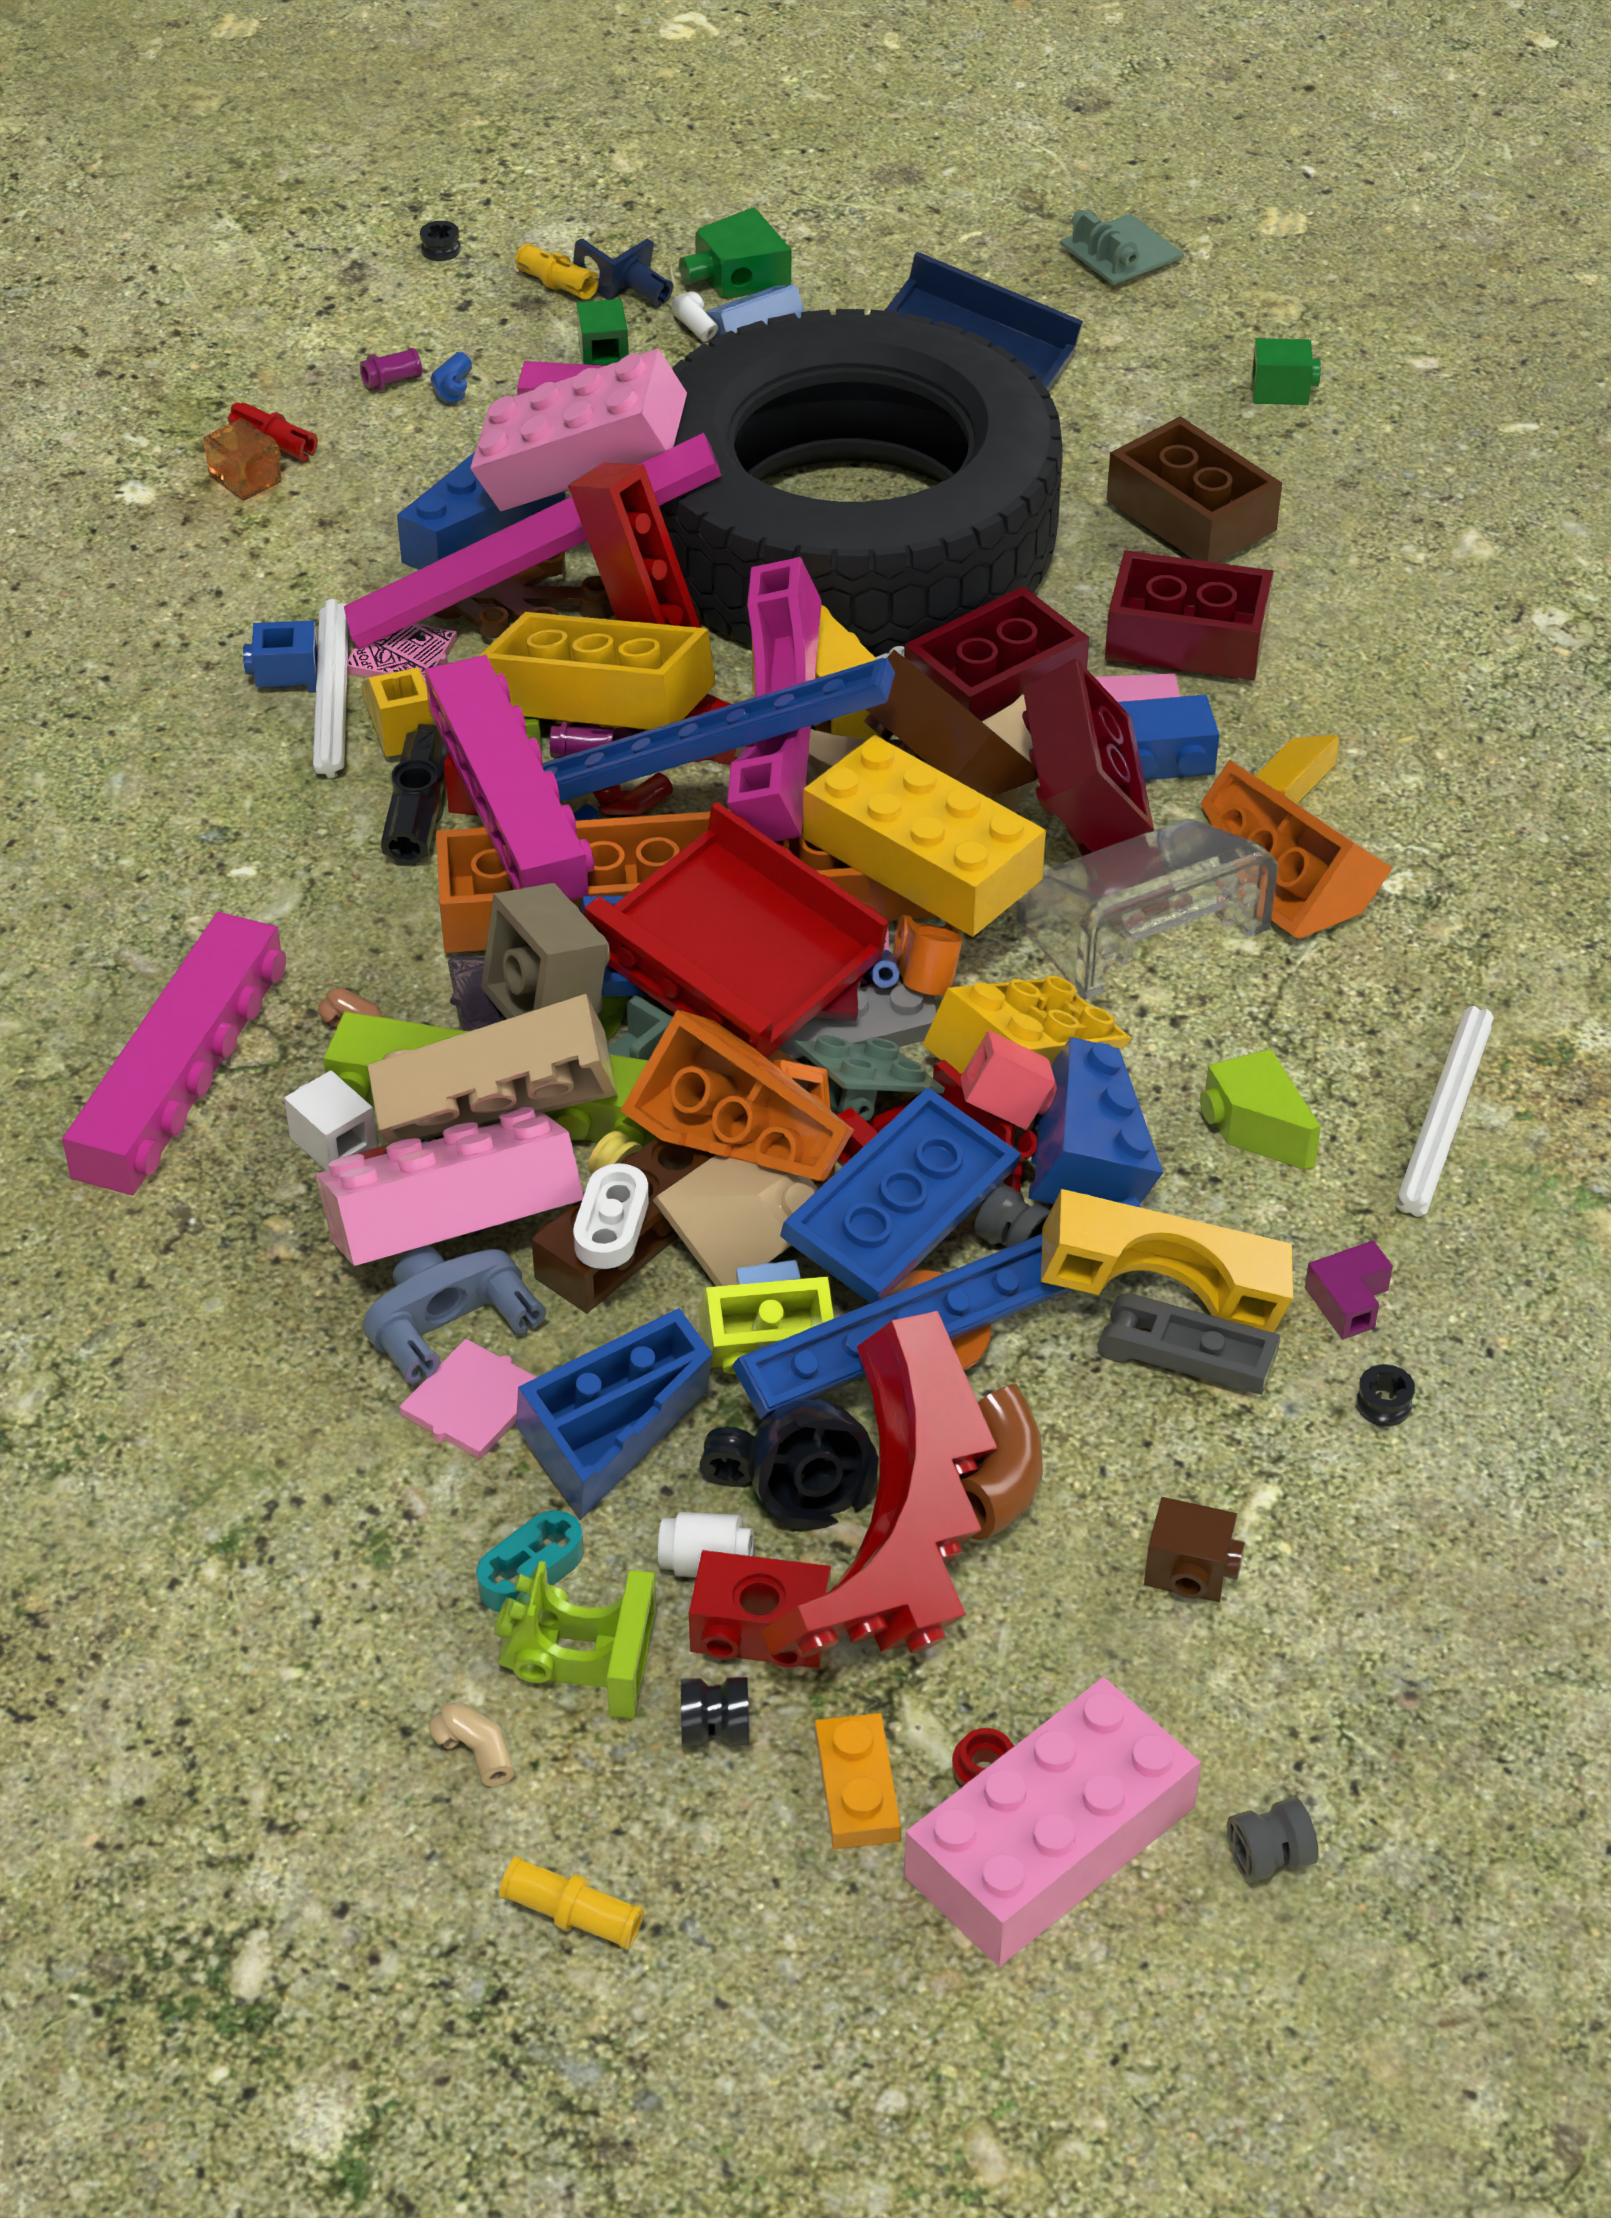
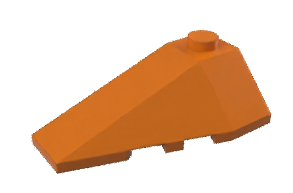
M680 1010L675 1012L620 1110L662 1141L823 1182L826 1180L854 1129L755 1048L714 1020Z

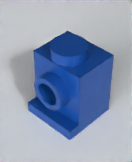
M315 621L253 623L252 644L243 645V662L245 674H254L256 687L307 685L308 693L316 692L318 645Z

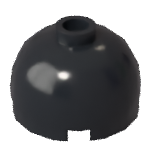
M821 1399L796 1400L775 1409L761 1422L749 1447L748 1471L760 1502L780 1524L800 1530L827 1528L838 1522L831 1515L844 1512L851 1504L857 1510L867 1500L877 1481L879 1457L864 1426L842 1406Z

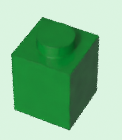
M622 299L576 302L578 342L582 364L607 366L619 362L622 358L629 355L628 328Z
M1255 338L1251 374L1253 404L1309 405L1311 387H1319L1321 375L1320 358H1313L1311 339Z

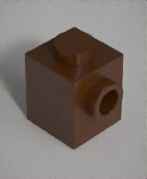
M1161 1497L1148 1545L1144 1586L1175 1592L1185 1598H1202L1220 1602L1226 1577L1238 1580L1242 1565L1245 1541L1234 1539L1238 1513Z

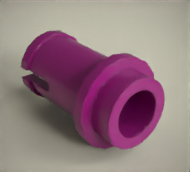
M409 348L406 351L381 357L370 354L367 356V360L360 362V374L366 388H375L377 391L384 390L385 384L412 377H420L422 375V364L415 348Z
M563 721L561 726L551 727L550 757L561 758L616 741L615 729L569 727V723Z

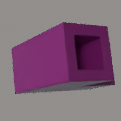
M1372 1240L1308 1263L1305 1289L1340 1338L1344 1340L1375 1328L1379 1302L1374 1295L1389 1290L1393 1265L1375 1241Z

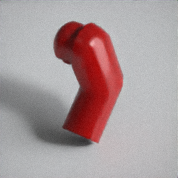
M658 772L634 789L621 790V785L617 784L594 791L593 794L598 800L596 807L606 815H643L670 796L673 792V787L666 775Z

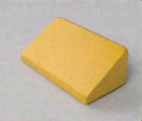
M1336 735L1292 738L1255 776L1298 804L1336 764L1339 737Z

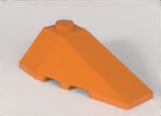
M1230 759L1200 803L1222 844L1229 847L1238 863L1236 869L1241 878L1248 882L1257 897L1254 901L1260 912L1298 939L1362 914L1393 869V867Z

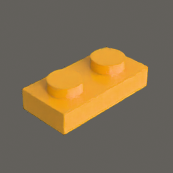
M874 1713L815 1720V1739L833 1849L901 1842V1823L882 1714Z

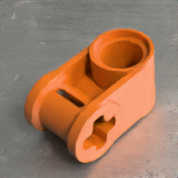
M901 915L895 932L893 955L897 960L903 984L906 987L920 993L938 996L945 995L947 988L953 987L963 941L958 928L948 922L945 926L914 922L911 916Z

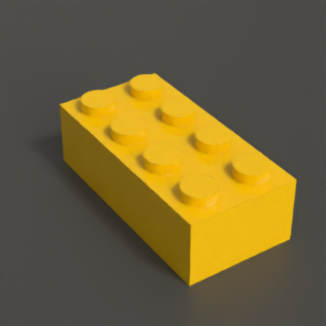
M525 612L479 655L487 656L495 674H504L510 692L511 706L519 705L524 717L553 719L558 724H562L563 721L569 724L582 722L599 724L604 729L629 727L648 731L683 720L716 685L707 628Z
M876 735L870 737L803 789L804 840L972 937L1043 880L1045 829Z

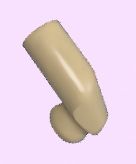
M463 1702L442 1706V1713L435 1715L429 1724V1731L434 1741L438 1745L443 1744L444 1748L447 1749L455 1747L460 1741L473 1750L480 1777L485 1786L497 1787L509 1782L514 1776V1769L501 1727Z

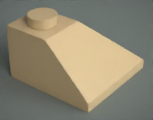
M716 1154L656 1196L653 1202L716 1286L737 1285L736 1268L770 1263L792 1247L790 1243L780 1237L783 1223L818 1188L811 1178Z

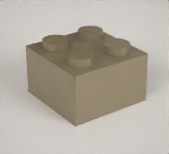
M555 883L494 893L481 989L506 1019L583 994H587L598 1015L602 1009L601 990L604 971L610 959L609 943L606 938L596 930L579 911L578 907L567 898Z

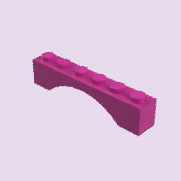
M801 557L751 567L747 606L755 661V697L815 679L822 600ZM811 726L746 745L739 758L731 762L727 805L732 813L746 819L752 827L773 841L801 837L803 789L806 787Z

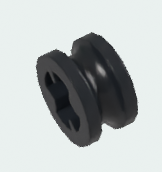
M433 221L422 226L420 229L422 255L432 261H447L458 256L460 253V242L458 241L459 228L456 224L448 221Z
M1388 1364L1371 1366L1364 1371L1360 1378L1356 1407L1363 1418L1375 1425L1390 1427L1401 1424L1411 1413L1412 1400L1415 1395V1383L1411 1375L1397 1366ZM1388 1391L1390 1392L1389 1398L1392 1399L1393 1397H1395V1399H1382V1392H1379L1377 1394L1376 1392Z
M727 1426L710 1431L705 1437L704 1452L700 1458V1470L703 1475L710 1481L722 1486L737 1487L751 1482L748 1471L749 1447L754 1436L740 1428Z

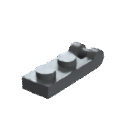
M1124 1293L1117 1296L1110 1312V1318L1113 1323L1104 1327L1097 1347L1104 1357L1112 1361L1125 1362L1133 1358L1262 1395L1279 1350L1281 1335L1143 1296ZM1143 1327L1151 1329V1333L1140 1329Z

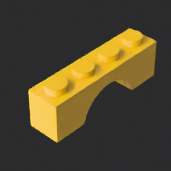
M1064 1189L1060 1190L1043 1226L1041 1282L1099 1295L1111 1279L1122 1273L1141 1270L1157 1272L1172 1277L1189 1287L1204 1302L1211 1316L1274 1333L1293 1300L1291 1243Z

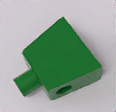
M755 207L700 227L695 233L696 254L679 259L680 274L686 284L706 280L720 297L726 299L751 295L773 286L791 285L792 249Z

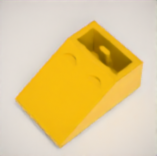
M1047 976L1043 979H1012L1010 982L991 984L977 982L970 986L947 988L922 1045L941 1061L945 1059L961 1074L964 1072L988 1030L1048 1058L1050 1065L1054 1062L1070 1037L1095 1043L1103 1042L1119 1049L1127 1046L1132 1037L1114 1024L1115 1019L1110 1013L1099 1007L1091 1006L1077 995V989L1072 983L1058 976Z

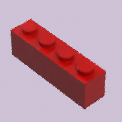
M603 462L568 485L616 620L701 628L645 465Z

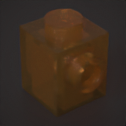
M243 418L203 437L209 477L242 501L282 482L279 465L281 452L277 442L270 435H265Z

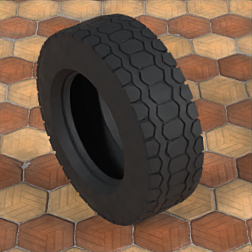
M826 309L801 312V318H798L795 313L768 318L767 325L760 320L737 328L736 333L731 330L710 340L709 345H701L686 355L685 361L680 360L672 368L687 392L674 447L704 433L711 445L721 472L720 477L659 506L697 617L700 621L704 619L706 625L727 636L733 633L734 639L752 645V631L747 606L751 567L801 557L822 600L821 605H824L830 611L832 617L848 632L854 633L860 643L876 658L882 654L889 653L893 647H904V644L1024 586L1033 593L1044 578L1051 563L1059 522L1063 459L1060 419L1053 398H1051L1050 393L1039 378L1036 379V374L1021 360L1017 361L1016 356L998 344L992 346V341L971 331L964 334V328L939 320L933 325L932 318L905 313L903 318H899V312L873 309L870 310L869 315H865L864 309H836V315H831L830 310ZM868 461L903 467L924 474L940 483L931 488L892 499L840 502L792 494L762 482V480L774 474L813 463Z

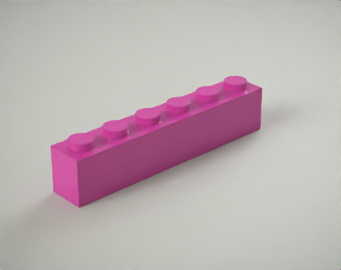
M486 655L425 669L429 712L514 890L555 883L569 900L588 896L587 872L594 871V860L590 845L586 839L578 840L572 809L568 804L561 806L556 778L552 771L544 772L539 744L535 737L527 738L522 710L519 705L511 706L510 692L504 674H495Z
M217 911L63 1136L62 1142L71 1179L134 1196L145 1177L152 1175L156 1171L162 1151L172 1136H176L182 1131L187 1119V1113L198 1096H204L211 1085L213 1073L223 1058H228L233 1053L238 1035L248 1020H253L257 1016L262 999L272 983H278L283 976L286 966V954L284 951H281L278 926Z

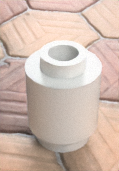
M679 1512L676 1518H662L658 1535L660 1569L674 1570L676 1577H696L702 1550L754 1556L753 1528H743L742 1516L737 1514Z

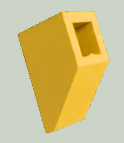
M419 667L368 677L361 686L362 696L385 758L401 755L406 734L417 729L419 724L434 725V720L428 707L427 686Z

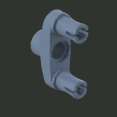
M423 1246L407 1253L397 1263L392 1276L396 1287L379 1298L370 1307L364 1317L362 1329L377 1350L388 1353L401 1370L405 1380L410 1384H416L421 1382V1376L414 1368L415 1366L427 1379L436 1373L440 1365L439 1356L431 1350L420 1335L456 1320L488 1303H493L515 1333L523 1334L527 1332V1326L521 1317L533 1330L543 1322L546 1309L521 1281V1270L504 1251L497 1249L484 1250L445 1261L436 1249Z

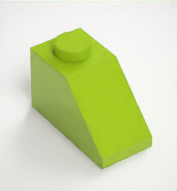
M1272 1049L1208 1065L1206 1088L1200 1094V1105L1206 1121L1209 1124L1215 1123L1228 1145L1301 1169L1315 1167L1321 1126Z

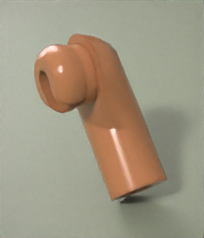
M336 988L328 991V997L318 1005V1013L326 1023L330 1022L333 1027L338 1026L344 1011L384 1018L375 1003L345 988Z

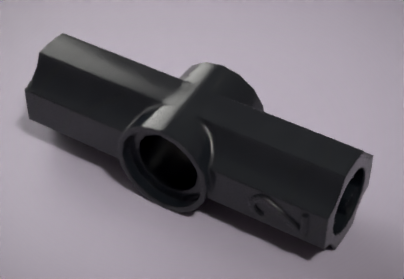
M419 724L417 729L406 734L400 763L394 767L391 773L393 793L381 839V848L383 854L393 858L399 865H416L418 860L428 856L435 824L440 821L443 815L441 796L445 783L444 763L449 751L436 725Z

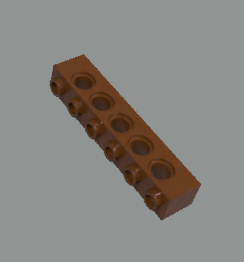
M778 1049L767 1057L772 1063L774 1060L800 1063ZM793 1079L808 1092V1082ZM656 1137L636 1154L627 1156L621 1164L634 1166L644 1173L648 1181L649 1195L648 1208L631 1258L620 1266L610 1269H598L584 1264L577 1257L574 1249L573 1228L582 1201H578L555 1220L548 1221L542 1225L531 1239L534 1278L588 1314L679 1237L653 1202V1199L716 1154L662 1141Z

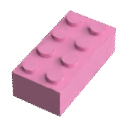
M658 348L643 354L633 353L627 355L619 362L598 369H585L577 376L556 383H543L532 391L514 397H501L489 405L470 469L500 512L569 490L568 485L603 462L640 464L673 448L687 392Z
M520 1107L500 1114V1122L478 1128L477 1123L473 1122L449 1127L443 1131L444 1138L423 1144L421 1139L418 1138L392 1143L386 1147L387 1154L365 1160L363 1155L355 1154L335 1159L329 1163L330 1170L315 1174L331 1240L353 1266H357L582 1201L584 1195L569 1131L543 1112H534L533 1107Z
M1102 1677L905 1831L904 1877L1000 1968L1195 1808L1201 1761L1105 1677Z

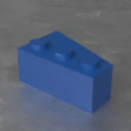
M474 452L397 515L401 563L420 570L565 500V491L500 512L470 469Z
M1070 1037L1051 1064L1057 1085L1053 1102L1043 1115L1036 1114L1034 1129L1039 1131L1037 1149L1032 1155L1031 1164L1036 1165L1035 1180L1029 1187L1028 1199L1054 1204L1060 1190L1064 1189L1115 1202H1122L1135 1196L1140 1204L1162 1176L1163 1170L1119 1048L1112 1047L1103 1042L1095 1043Z
M680 1308L518 1387L516 1427L579 1520L707 1393L712 1352Z

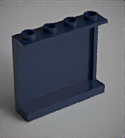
M918 251L914 255L909 279L884 310L899 312V318H903L905 313L932 318L933 325L939 320L964 328V334L971 331L992 341V346L998 344L1016 356L1017 361L1021 360L1036 374V379L1039 378L1048 392L1051 391L1072 360L1083 321Z

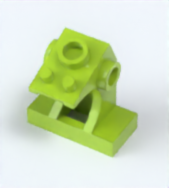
M539 1561L530 1577L519 1574L514 1590L520 1591V1594L516 1600L509 1597L504 1600L494 1628V1635L503 1638L497 1664L513 1670L517 1677L531 1683L553 1681L606 1687L609 1716L635 1719L657 1612L655 1572L629 1570L624 1596L615 1603L602 1608H588L568 1603L569 1597L564 1590L548 1584L546 1562ZM559 1638L596 1643L593 1651H579L561 1647L558 1645Z

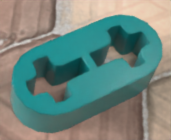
M545 1511L530 1519L488 1551L480 1559L476 1569L479 1596L484 1605L493 1611L499 1612L507 1597L516 1600L520 1591L514 1590L515 1583L512 1584L508 1580L519 1574L530 1577L539 1561L546 1562L549 1585H555L573 1571L581 1562L584 1554L583 1535L579 1521L573 1515L564 1511ZM549 1539L552 1543L543 1548V1541ZM565 1539L566 1545L560 1547L556 1544ZM502 1576L504 1580L495 1584L496 1577Z

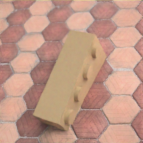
M587 994L418 1049L394 1051L385 1055L383 1060L367 1065L378 1128L389 1145L405 1139L418 1138L425 1140L442 1136L445 1129L458 1124L473 1122L477 1123L478 1127L500 1122V1114L515 1108L533 1107L534 1112H547L618 1095L605 1030Z

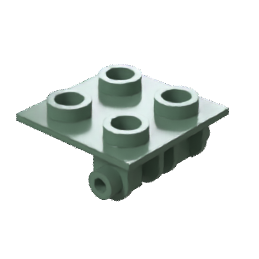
M1079 210L1073 215L1071 220L1073 235L1060 240V245L1112 285L1125 282L1130 278L1184 258V253L1132 214L1124 215L1109 222H1101L1091 210Z
M821 1035L817 1037L816 1041L794 1040L793 1046L806 1057L805 1065L828 1070L830 1106L837 1109L839 1113L852 1107L865 1121H868L874 1113V1104L878 1090L923 1092L927 1087L935 1093H944L945 1090L941 1084L926 1073L924 1065L908 1059L899 1051V1045L886 1039L869 1038L866 1044H852L839 1037Z

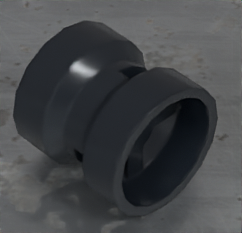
M728 1677L722 1684L708 1686L701 1678L681 1679L682 1747L703 1746L711 1737L723 1739L728 1745H749L748 1677Z

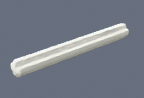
M335 599L326 600L325 607L319 610L313 769L317 774H326L328 778L338 776V770L344 768L349 627L344 610L346 604H337Z
M1470 1006L1463 1012L1398 1193L1399 1198L1396 1205L1402 1213H1412L1414 1216L1420 1217L1428 1212L1492 1029L1491 1024L1494 1017L1488 1009L1479 1010L1475 1006Z

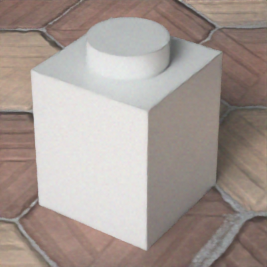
M328 1071L284 1097L290 1138L326 1171L330 1170L329 1163L335 1159L378 1147L373 1107L333 1071Z

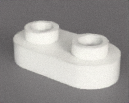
M617 1163L601 1167L591 1175L573 1228L575 1253L584 1264L598 1269H610L624 1264L633 1255L649 1204L648 1181L641 1170L628 1164Z

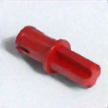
M235 402L231 406V412L227 418L230 426L259 439L261 446L267 449L276 448L303 462L308 461L309 455L313 456L318 444L317 435L290 424L286 421L284 415L278 412L268 414L245 402Z

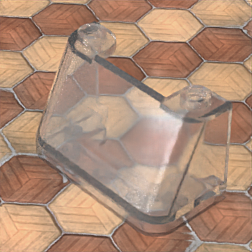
M1190 818L1176 821L1153 832L1142 834L1043 870V880L1018 899L1016 920L1064 978L1076 987L1078 995L1085 1000L1107 991L1108 983L1104 980L1103 976L1117 960L1123 966L1132 963L1134 942L1213 912H1215V915L1226 927L1235 924L1247 938L1270 930L1278 871L1277 861L1260 843L1199 820Z

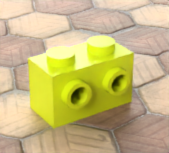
M828 1277L706 1287L698 1309L702 1340L712 1352L711 1368L722 1367L723 1372L729 1374H736L732 1365L738 1357L834 1319Z

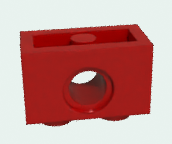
M702 1550L688 1613L690 1652L707 1654L716 1659L741 1658L771 1662L785 1668L797 1666L820 1668L822 1652L808 1657H801L797 1648L771 1656L762 1630L796 1607L830 1592L831 1566Z

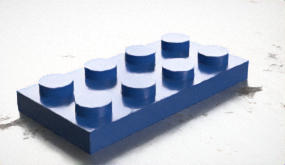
M927 1087L784 1221L780 1237L870 1303L885 1298L1016 1169L1021 1153Z

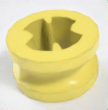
M612 1131L605 1135L593 1149L588 1164L589 1173L593 1174L599 1168L606 1165L621 1163L627 1156L636 1154L643 1147L635 1141L629 1142V1137L622 1132Z

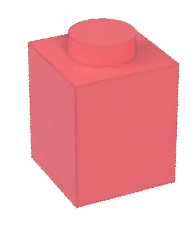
M989 1030L960 1077L965 1102L1025 1130L1028 1129L1036 1114L1043 1115L1049 1109L1057 1090L1048 1058Z

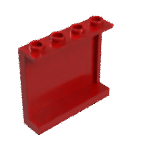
M718 802L711 806L708 830L616 904L612 905L601 896H598L584 907L583 913L586 919L609 943L610 959L608 966L673 1013L680 1010L712 1019L755 1048L766 1058L881 959L889 921L879 915L874 908L857 900L837 886L831 878L811 868L794 856L789 849L778 845L752 827L746 819L735 815Z

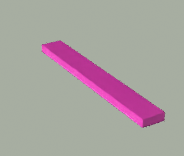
M704 433L640 463L645 465L659 506L721 476L711 445ZM572 496L345 605L344 610L350 635L358 649L377 642L587 541Z

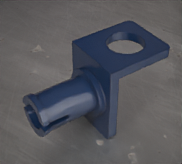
M583 238L575 242L573 263L587 269L585 256L595 261L600 272L599 278L593 279L599 281L596 292L607 300H611L625 290L632 288L651 301L654 306L660 307L661 303L665 304L673 292L674 285L672 281L665 279L651 269L654 242L650 239L643 240L615 259L610 258Z

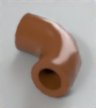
M1017 1384L1004 1386L978 1401L997 1449L981 1459L978 1471L961 1480L982 1529L973 1535L972 1539L983 1540L995 1535L1023 1515L1032 1504L1043 1476L1041 1433L1028 1402Z

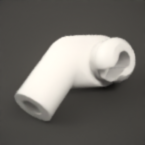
M688 292L676 296L672 301L674 316L681 323L685 324L702 342L709 341L714 337L719 326L702 309L704 302L701 296L696 292Z

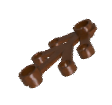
M564 551L433 615L441 619H456L463 616L479 627L480 633L483 636L498 638L509 628V615L516 620L525 612L559 615L557 610L552 607L540 606L534 608L530 604L578 605V612L582 617L609 619L614 616V612L601 576L586 578L582 582L581 587L534 586L548 577L558 576L565 571ZM480 604H495L496 606L484 608Z

